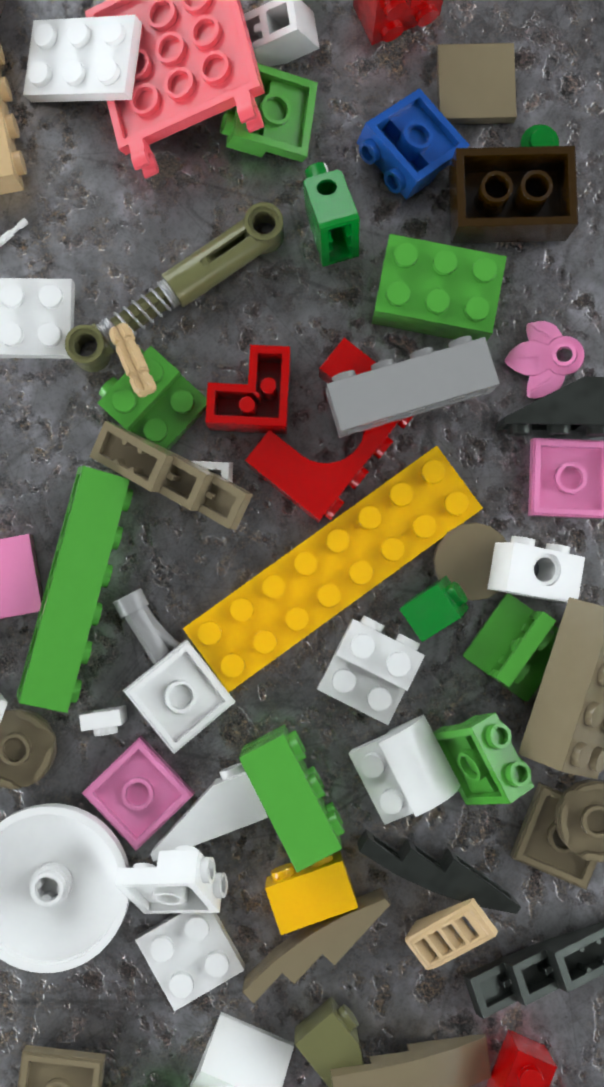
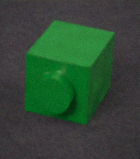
M446 575L409 599L399 610L421 642L460 619L469 607L466 604L467 597L458 583H451Z

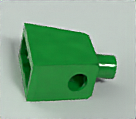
M324 162L311 164L305 170L306 179L303 181L304 203L322 267L359 257L360 218L343 172L338 169L329 172Z

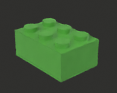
M389 234L371 324L453 340L463 336H471L472 340L485 337L487 341L493 333L507 256Z
M284 724L244 745L239 760L296 872H299L341 850L340 835L345 833L342 826L343 821L334 803L326 804L323 796L326 795L323 789L325 786L315 766L307 768L303 760L307 758L305 754L306 749L296 730L289 733Z

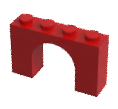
M344 337L319 368V377L326 383L333 382V376L345 371L355 370L356 375L371 371V365L376 362ZM414 416L364 430L362 441L357 449L348 457L332 463H320L309 460L269 430L245 459V463L251 470L315 521L320 523L324 516L331 521L345 503L340 499V496L348 486L355 490L369 473L364 466L373 455L380 459L394 442L388 436L397 425L404 429Z

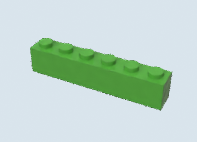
M86 466L78 467L16 695L20 704L68 713L70 702L76 703L78 701L82 680L77 679L81 664L86 665L88 663L92 649V641H87L91 625L97 626L102 612V603L97 601L101 587H108L112 575L113 566L108 564L111 549L117 550L122 538L123 527L118 526L122 511H128L133 496V489L128 488L130 480L125 477Z

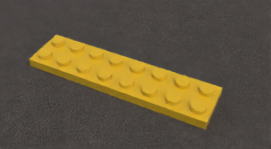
M435 446L185 626L183 630L229 693L442 539L447 532L461 525L482 510L483 507L439 447Z

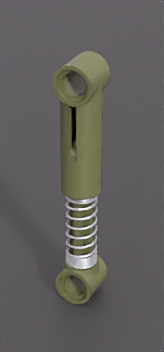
M259 202L252 205L242 220L161 274L162 281L157 282V288L154 290L149 288V293L146 295L140 294L138 301L131 300L129 307L122 306V312L119 314L114 312L113 318L110 320L104 318L102 322L96 325L93 323L92 325H78L72 328L65 339V349L68 356L82 370L87 372H98L104 369L109 364L111 355L115 353L114 350L116 348V345H113L109 336L111 327L117 326L119 323H127L132 329L133 334L137 335L136 330L139 328L145 329V324L148 322L154 323V318L158 315L163 317L162 313L164 311H171V307L175 309L178 305L182 308L186 307L260 255L276 251L284 239L281 211L275 205L268 202ZM261 223H268L274 227L267 234H261L255 230ZM89 341L97 342V348L92 355H80V350L85 343Z

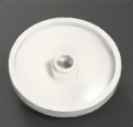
M46 803L21 809L0 822V959L29 972H63L93 959L110 943L117 933L128 910L130 900L114 883L117 868H130L126 853L116 835L96 816L78 807Z

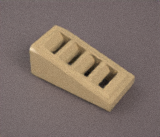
M471 898L416 920L406 935L405 942L426 970H431L496 937L498 930L475 899ZM462 917H466V919L469 921V923L472 925L475 931H472L469 928V926L466 924Z

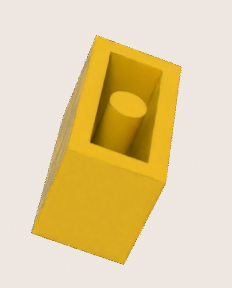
M341 851L335 852L299 872H296L292 863L280 865L271 870V875L266 877L265 890L281 935L358 908L356 894Z

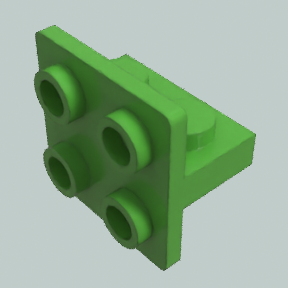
M505 594L466 648L463 657L520 699L529 701L541 684L559 628L554 626L556 620L544 611H534L513 595Z

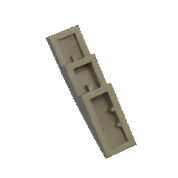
M109 421L104 422L89 456L148 491L158 492L186 509L198 511L232 530H237L253 496L249 491Z
M381 887L357 897V909L299 929L275 947L244 977L242 993L255 1003L282 973L295 984L322 954L335 966L391 905L387 892Z
M485 1033L406 1044L407 1051L369 1056L370 1064L330 1069L332 1087H469L491 1078Z

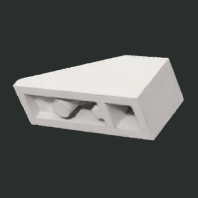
M272 0L244 14L256 61L259 64L268 67L287 64L320 49L314 12L302 0Z
M241 763L229 766L219 772L221 777L217 778L155 845L150 853L153 862L158 860L159 851L174 850L175 847L181 845L193 847L268 818Z

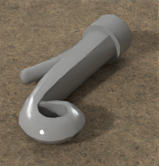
M141 588L112 602L120 618L124 617L154 665L170 652L169 648L173 650L180 644L155 618L148 607L149 602Z

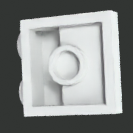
M363 615L360 622L351 619L317 690L389 725L405 690L408 691L425 655L417 651L420 643L400 633L396 640L382 634L384 625Z
M187 845L177 846L174 850L159 851L157 866L150 863H136L133 865V868H117L114 883L144 914L220 913L221 898L226 897L228 889L226 873L216 872L214 858L204 857L200 850Z

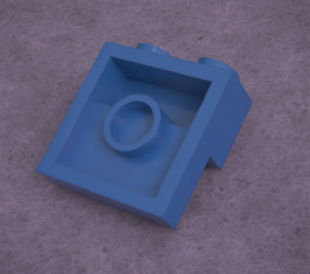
M420 88L366 122L356 142L359 145V154L363 161L369 165L375 163L384 174V182L387 188L395 194L400 192L406 200L432 183L438 172L451 164L456 148H469L470 146Z

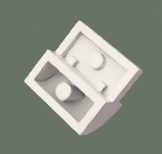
M424 714L390 729L385 735L357 746L348 753L384 825L413 813L417 817L430 811L453 796L461 786Z

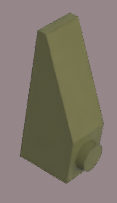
M332 996L295 1027L294 1045L328 1087H332L330 1069L365 1064L357 1031L359 1023L349 1007L345 1004L340 1007Z

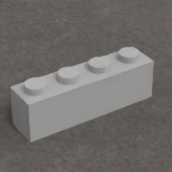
M463 336L449 342V348L434 352L432 347H427L409 355L410 359L395 363L394 359H386L371 365V371L356 375L355 370H350L333 376V382L326 385V395L339 438L492 393L500 383L486 338L472 340L471 336Z

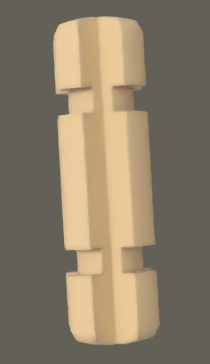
M119 323L117 326L111 327L109 336L113 345H116V352L126 375L130 378L129 382L134 393L140 398L154 393L157 386L152 375L149 374L150 370L139 345L135 342L136 338L132 329L127 323Z

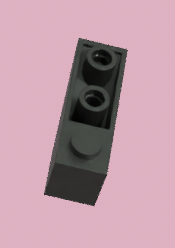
M582 377L507 415L496 424V430H508L509 436L532 435V430H547V436L550 437L570 436L571 431H586L587 437H604V377Z

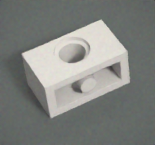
M511 536V542H495L487 589L567 604L569 597L579 598L585 557L570 554L571 547L547 543L546 549L535 547V539L520 536ZM536 562L539 565V573L537 577L534 573V566Z

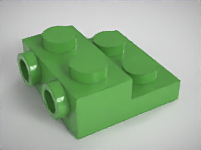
M257 63L265 93L255 97V101L260 110L264 127L249 133L246 123L242 124L240 122L236 106L231 108V111L226 110L220 128V133L227 135L226 147L258 157H263L268 152L303 162L308 157L318 82Z
M152 346L146 351L140 348L150 370L149 374L152 375L157 386L156 391L148 394L146 397H138L131 387L129 376L125 373L119 380L112 377L105 382L99 391V395L102 398L97 404L124 429L170 450L206 411L207 398Z
M496 712L476 715L461 724L443 726L433 732L461 785L458 791L466 805L511 804L534 788L531 781V770L518 756L511 743V731L499 719Z

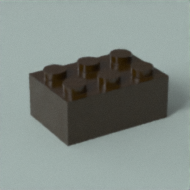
M575 146L456 148L449 167L451 243L566 241L578 225Z

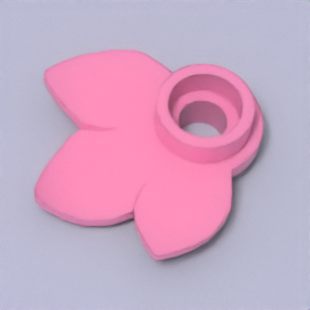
M547 321L528 323L526 325V333L529 341L515 346L505 358L506 365L511 369L529 376L527 397L531 399L543 398L559 390L564 383L565 377L577 372L585 358L584 348L577 339L563 336L556 325ZM562 349H568L572 352V357L569 361L561 362L557 359V353Z

